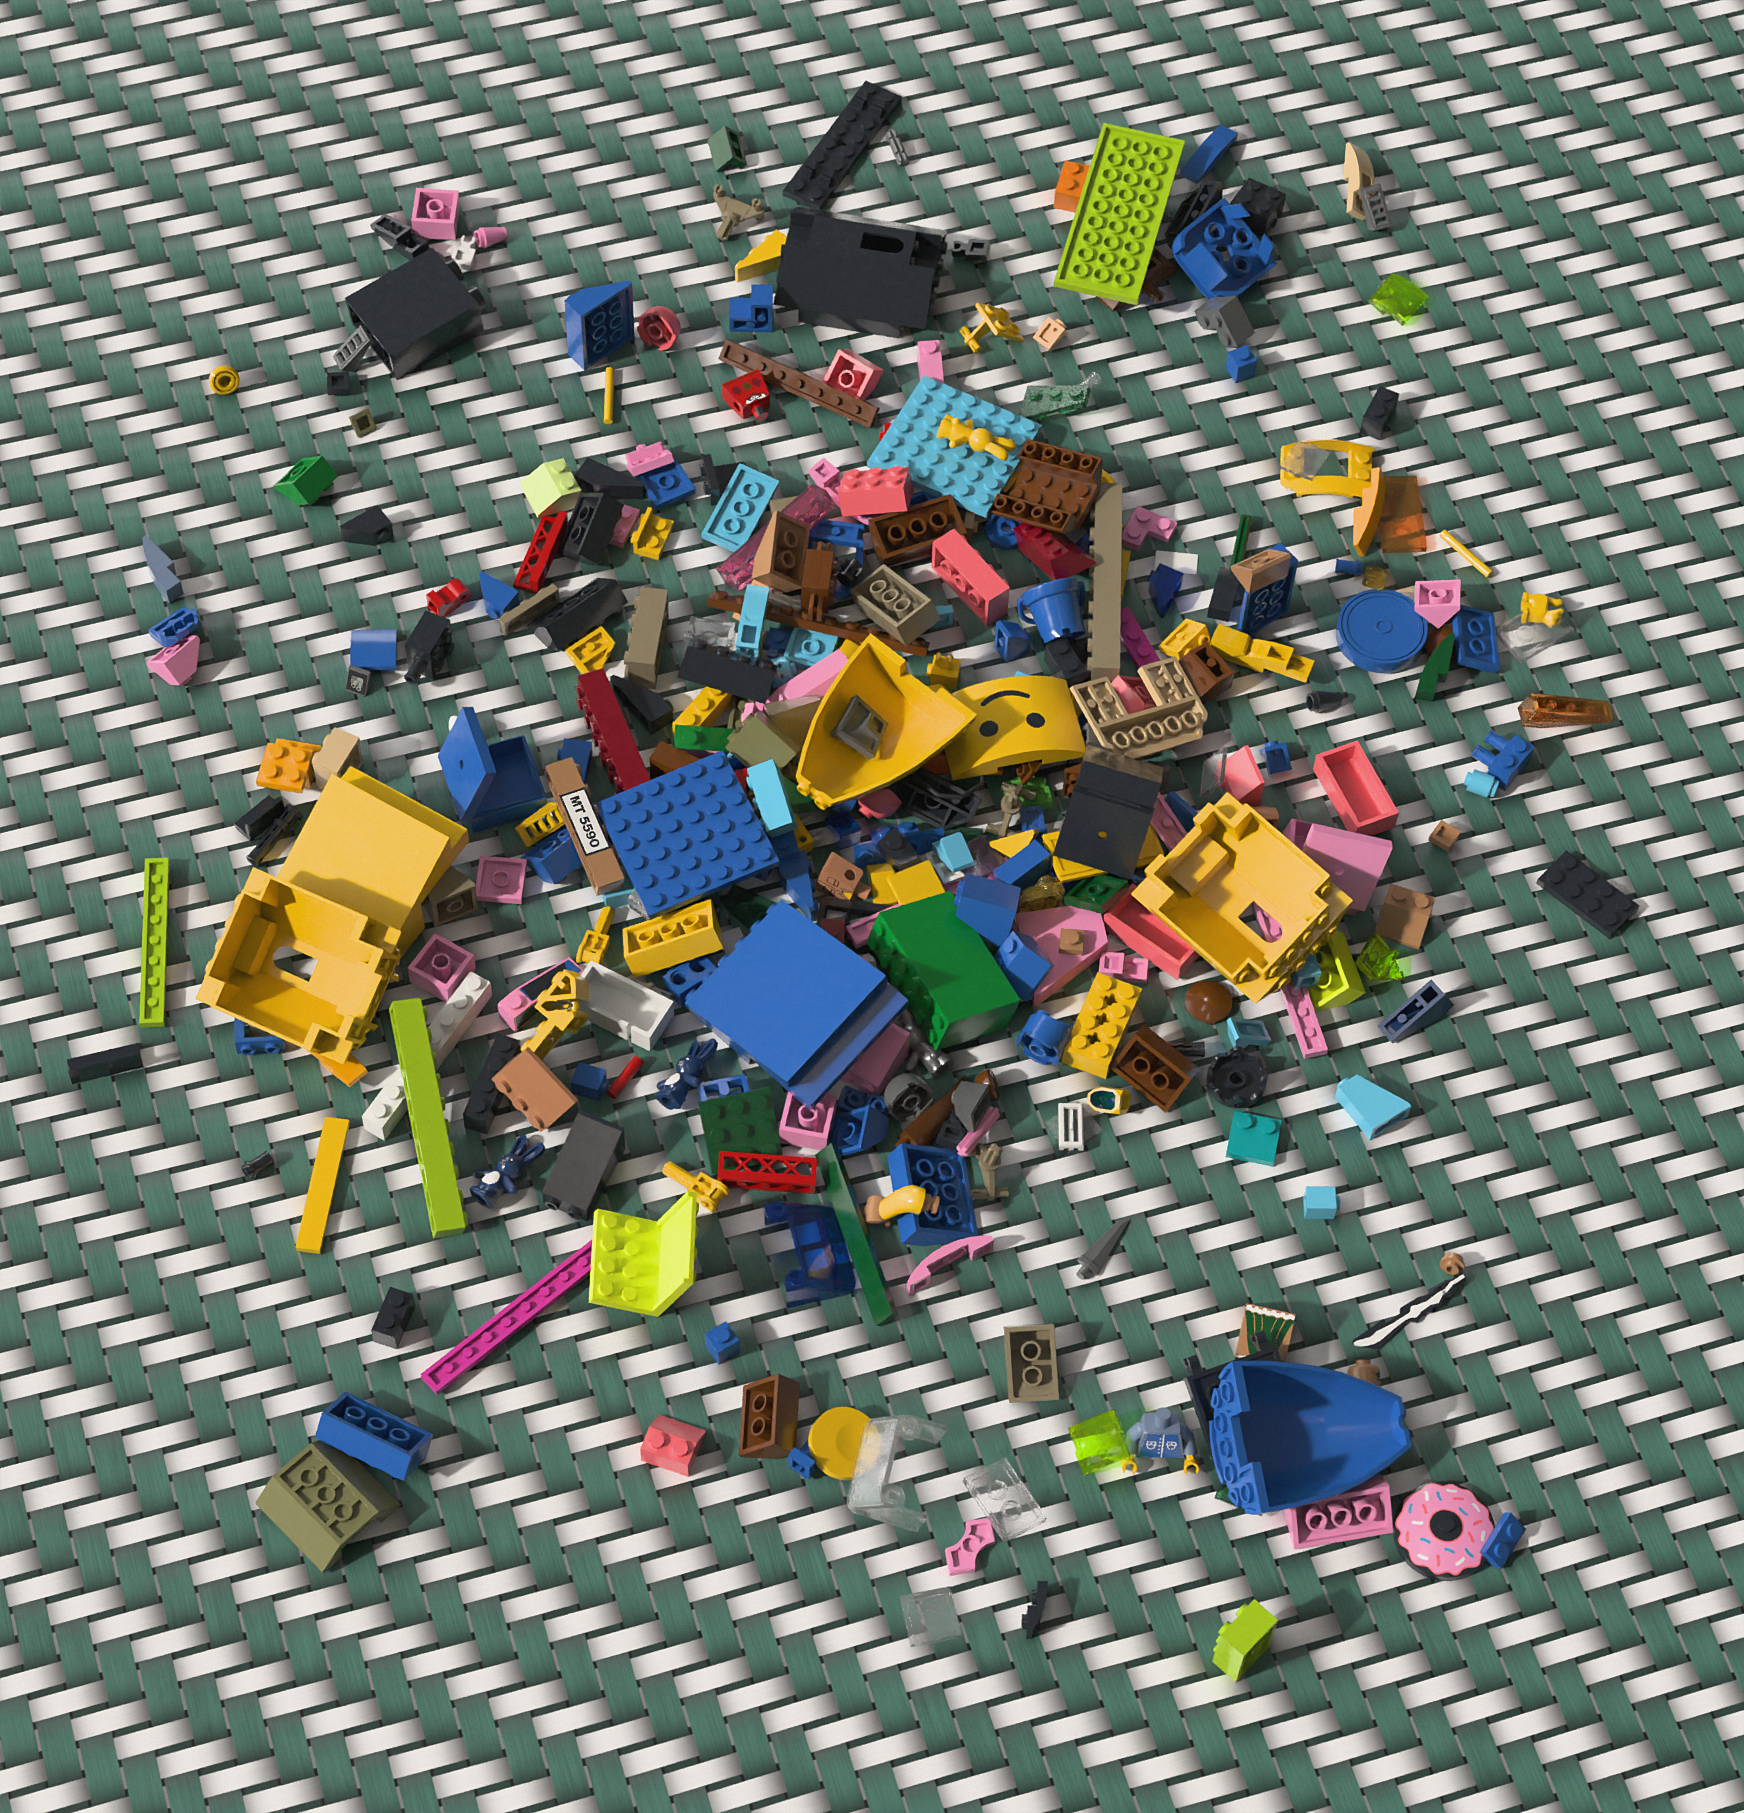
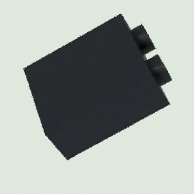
M433 247L345 297L352 325L356 330L360 325L365 326L373 340L370 345L371 349L396 380L484 330L480 312L487 308V304L481 292L474 285L466 289L461 283L464 280V276L456 261L452 257L443 261Z

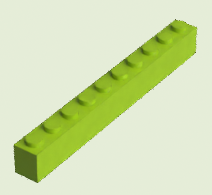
M421 998L392 1001L389 1008L432 1236L435 1239L462 1235L466 1226H468V1217L466 1211H462L463 1191L461 1188H458L457 1179H459V1171L457 1165H453L452 1160L454 1145L453 1142H449L448 1133H450V1125L448 1119H444L443 1114L445 1099L439 1093L441 1079L439 1073H435L434 1065L437 1062L435 1051H431L430 1048L432 1033L431 1029L426 1027L425 1020L428 1018L427 1008L425 1005L422 1006Z

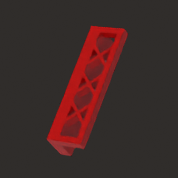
M559 510L556 518L549 516L541 518L514 580L513 588L537 594L541 590L567 527V512ZM546 523L552 525L549 533H546L544 530ZM546 540L542 550L539 551L536 546L537 543ZM538 558L535 567L531 568L529 561ZM531 575L529 584L521 583L522 578Z
M720 1151L717 1181L722 1182L727 1188L814 1194L817 1158ZM724 1159H734L739 1166L734 1170H724ZM752 1161H759L764 1167L758 1172H752L747 1165ZM778 1162L784 1163L788 1169L780 1174L776 1173L771 1167ZM801 1164L812 1165L811 1176L800 1175L796 1168Z

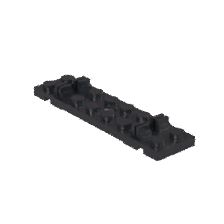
M865 80L784 188L783 196L811 209L821 210L827 203L828 197L833 195L865 149L888 121L889 115L899 106L902 96Z

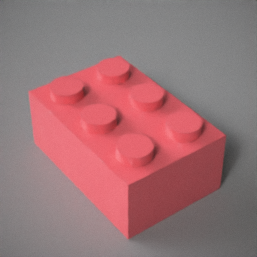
M894 466L890 469L872 468L866 471L854 469L845 472L838 490L842 516L908 511L914 491L910 468Z

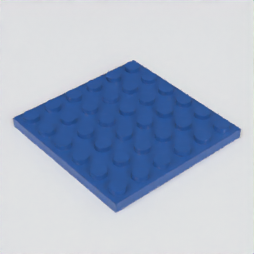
M723 750L595 803L599 810L600 819L607 829L612 844L650 920L780 865V861Z

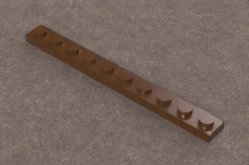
M712 591L706 606L741 614L745 596L738 595L734 597L728 595L725 591ZM771 602L767 604L765 620L858 642H863L872 634L890 649L926 657L930 642L925 641L922 637H917L913 642L905 646L890 633L881 631L879 627L869 626L867 628L859 626V623L854 621L841 622L837 621L838 619L833 616L822 617V622H818L815 613L813 621H808V611H794V608L790 606L777 607L773 606Z

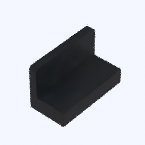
M268 795L234 823L235 828L250 842L272 825L275 818H279L285 811L283 800L280 797L274 800Z

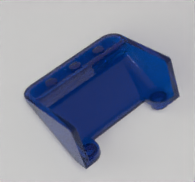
M780 1201L764 1204L765 1225L788 1221L800 1265L799 1270L794 1269L790 1271L784 1279L786 1308L851 1294L856 1287V1279L834 1208Z

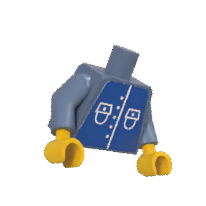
M1164 1407L1157 1409L1156 1413L1146 1412L1143 1414L1141 1421L1134 1424L1127 1431L1124 1449L1126 1457H1123L1120 1462L1124 1473L1125 1467L1128 1464H1132V1473H1136L1137 1465L1133 1458L1134 1454L1140 1458H1184V1455H1186L1187 1459L1184 1461L1185 1474L1188 1475L1187 1466L1189 1465L1196 1467V1474L1199 1472V1462L1194 1458V1454H1196L1194 1432L1186 1423L1180 1422V1415L1178 1413H1171L1169 1409Z

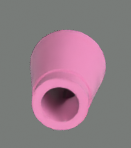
M480 227L479 230L474 232L476 245L487 248L506 240L507 231L505 227Z

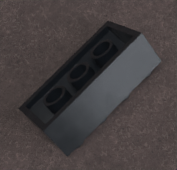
M596 578L527 626L548 649L563 651L570 646L571 641L587 635V630L593 626L598 627L606 621V617L621 612L623 610L622 606L627 604L628 601L616 579Z
M691 639L677 677L765 704L771 692L778 666L768 659H754L745 652L735 653L725 646L718 645L715 647L709 645L703 639Z

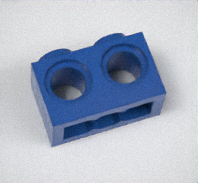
M705 955L691 961H686L677 968L669 970L663 976L665 990L673 993V999L682 1008L685 1006L687 1001L685 998L688 993L694 988L697 990L703 984L701 981L704 976L710 971L713 973L717 968Z

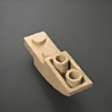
M1348 142L1346 143L1343 180L1349 182L1346 213L1364 220L1366 218L1359 189L1375 185L1373 167L1365 150ZM1375 192L1367 194L1368 198L1375 196Z

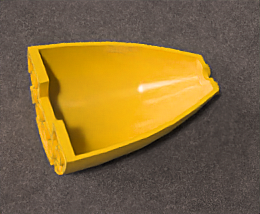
M870 634L847 661L820 703L802 749L796 773V779L799 783L797 789L802 795H809L820 809L825 810L827 807L851 801L888 787L915 772L948 747L975 722L977 714L942 687L936 693L906 671V660ZM856 695L889 723L876 756L870 760L851 746L830 736V732L843 715L851 697Z

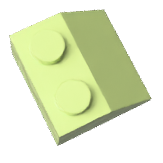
M564 458L543 463L520 483L537 518L558 513L559 510L567 511L574 509L581 493V489Z

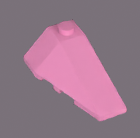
M840 649L836 650L779 687L768 697L766 703L818 694L822 701L825 693L847 663L848 658Z

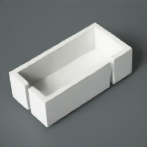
M590 961L581 974L589 983V1002H579L580 1010L588 1014V1021L626 1040L631 1037L632 1043L651 1051L674 1016V1001L594 961Z

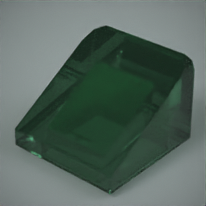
M959 827V832L962 833L966 843H982L983 828Z

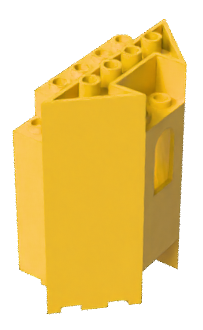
M1227 792L1214 806L1208 803L1193 818L1195 827L1166 857L1161 853L1144 870L1147 877L1131 895L1256 1004L1292 981L1290 975L1294 971L1298 972L1306 962L1304 960L1310 953L1314 955L1321 946L1326 945L1329 938L1337 931V925L1353 900L1332 882L1331 876L1282 833L1247 803L1242 805ZM1253 901L1282 926L1283 934L1278 941L1273 943L1264 941L1238 918Z
M253 867L244 889L235 899V908L232 915L225 922V931L215 945L216 951L213 958L206 965V974L195 999L306 1050L318 1053L344 1065L348 1060L351 1050H357L365 1042L366 1033L370 1029L375 1031L379 1026L372 1023V1019L389 980L398 981L399 975L395 973V967L400 963V949L396 947L401 939L402 931ZM282 946H288L317 959L318 962L310 980L306 981L276 967L273 961L275 951Z

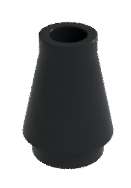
M1312 691L1306 696L1308 710L1315 713L1341 705L1342 703L1340 692Z

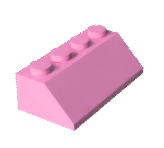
M1381 1474L1374 1475L1365 1482L1336 1496L1284 1510L1294 1550L1393 1533L1390 1488Z

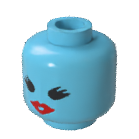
M782 656L768 659L778 666L772 688L781 687L793 679V676L797 675L794 662L790 663L787 657Z

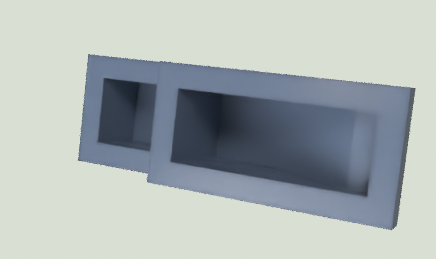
M145 535L142 537L149 573L160 594L170 604L183 595L181 581L176 577L174 562Z

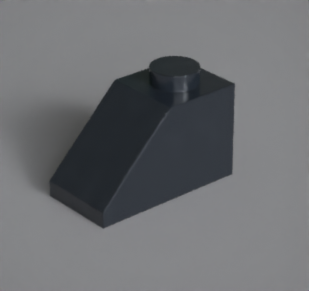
M378 505L340 525L341 538L344 542L376 546L394 536L392 522Z

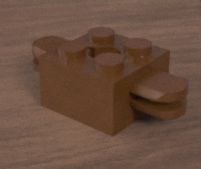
M818 542L817 550L807 549L801 586V611H808V621H813L814 612H817V621L822 622L823 613L828 614L829 605H834V588L837 585L838 561H834L832 543L827 542L826 551L823 550V542Z

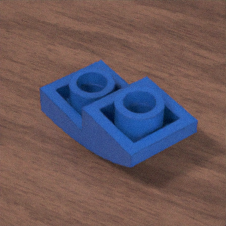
M847 1085L842 1088L836 1105V1109L842 1112H848L869 1105L885 1116L889 1112L885 1106L884 1098L872 1092L866 1095Z

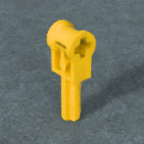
M610 906L602 908L594 930L586 931L577 952V963L594 961L602 965L610 944V936L607 933L616 913Z
M673 1162L666 1163L662 1170L664 1175L688 1188L687 1191L697 1193V1202L710 1212H716L718 1204L724 1197H728L730 1194V1190L722 1182L714 1180L702 1172L696 1177Z

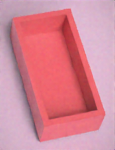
M1358 740L1316 755L1313 770L1347 831L1372 836L1395 827L1399 812Z
M1132 883L1129 889L1104 914L1103 923L1105 931L1144 958L1149 959L1151 963L1178 981L1200 955L1131 895L1137 888Z

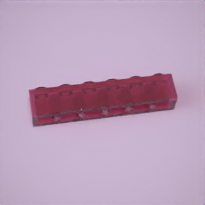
M811 484L780 512L810 525L811 529L833 510L836 505L826 489ZM769 522L716 568L727 586L741 591L753 580L754 557Z

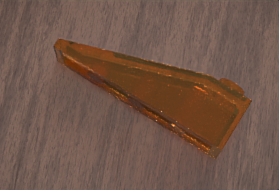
M1530 693L1517 707L1523 727L1553 728L1610 723L1613 721L1609 702L1603 700Z

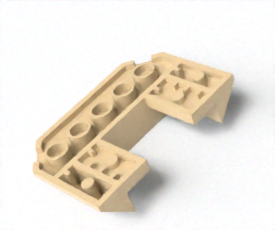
M1176 657L1147 664L1137 670L1157 706L1128 715L1107 676L1070 688L1102 747L1113 753L1137 760L1199 741L1202 738V729L1208 713Z

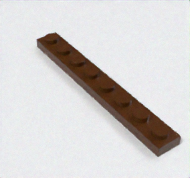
M729 339L725 340L718 360L747 373L759 369L763 380L868 428L873 427L880 407Z

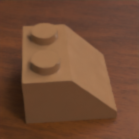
M1390 884L1374 935L1419 950L1435 897Z

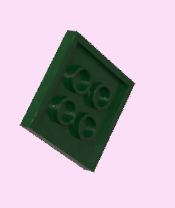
M769 1087L697 1102L712 1174L718 1173L720 1151L783 1156ZM724 1159V1170H733L739 1166L734 1159ZM752 1161L747 1167L761 1163L759 1161Z

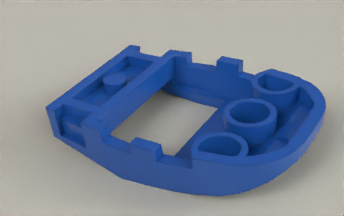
M811 518L808 549H812L813 542H823L825 544L828 542L832 543V545L856 548L855 560L859 561L863 566L864 525ZM837 579V585L834 588V601L850 597L849 591L856 584L854 586H845Z

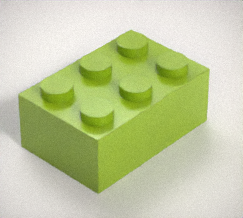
M1255 1599L1249 1605L1244 1603L1235 1614L1237 1618L1232 1623L1227 1621L1218 1632L1220 1635L1216 1639L1217 1645L1213 1649L1215 1654L1212 1662L1235 1682L1270 1647L1278 1619Z

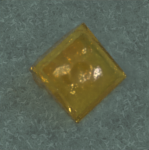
M1050 875L1041 877L1034 886H1030L1020 893L1016 914L1059 907L1065 893L1063 884L1058 882L1057 878Z

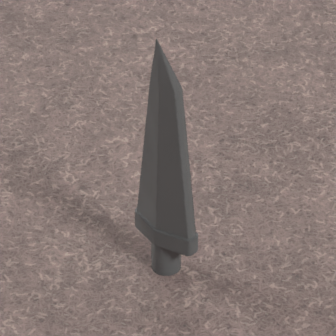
M1131 1218L1115 1222L1078 1258L1077 1261L1082 1265L1076 1273L1078 1278L1084 1280L1089 1272L1097 1276Z

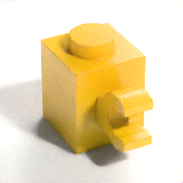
M938 652L934 655L933 664L928 663L926 676L930 677V685L941 684L946 689L957 690L961 659L953 658L952 654H949V657L940 656L941 653Z

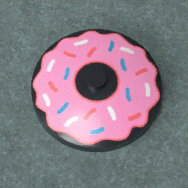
M1430 1482L1413 1489L1400 1502L1393 1520V1539L1400 1556L1413 1570L1430 1579L1456 1581L1471 1576L1486 1563L1487 1559L1480 1553V1550L1494 1530L1495 1524L1487 1505L1470 1489L1452 1482Z

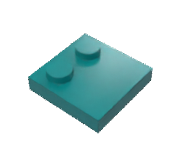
M1234 1111L1225 1157L1273 1167L1282 1120Z

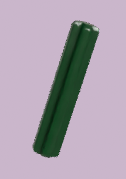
M1243 514L1240 517L1230 566L1244 560L1252 523L1250 515Z

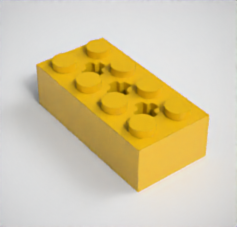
M1097 972L1071 1031V1038L1064 1048L1061 1063L1106 1079L1111 1069L1110 1066L1116 1058L1140 1003L1142 988Z

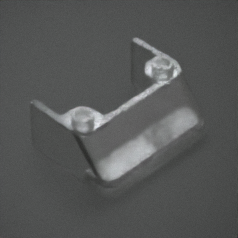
M913 1415L875 1417L870 1419L863 1429L847 1496V1506L850 1511L917 1532L927 1520L928 1515L904 1508V1491L899 1486L888 1483L899 1438L904 1440L918 1438L937 1444L947 1432L948 1426Z

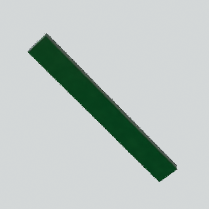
M830 1143L815 1154V1158H817L820 1172L876 1326H883L896 1317L898 1312L838 1146L835 1143Z

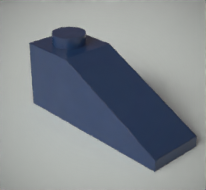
M1431 979L1381 1022L1378 1027L1393 1044L1435 1022L1454 1004Z

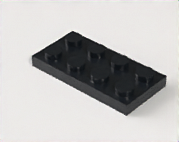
M1567 850L1538 878L1536 883L1608 939L1638 911L1640 906Z

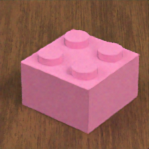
M416 188L411 220L414 234L421 238L456 240L460 213L459 191Z
M434 933L409 965V980L411 983L447 1003L469 972L475 971V958L472 953Z
M788 1092L779 1128L780 1143L820 1151L825 1148L830 1139L836 1113L837 1096L826 1094L810 1111Z

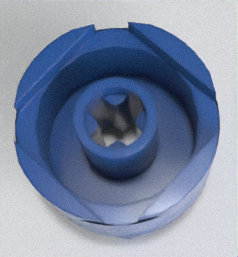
M1038 1010L1037 1013L1032 1014L1016 1039V1044L1018 1047L1020 1044L1024 1048L1023 1053L1031 1060L1042 1065H1047L1048 1062H1053L1052 1066L1057 1065L1064 1054V1048L1071 1038V1026L1064 1021H1058L1050 1017L1044 1010Z

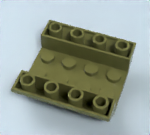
M321 1440L310 1443L276 1472L255 1502L323 1574L343 1557L341 1549L377 1518L382 1523L401 1506L354 1457L347 1455L344 1451L334 1446L325 1444Z

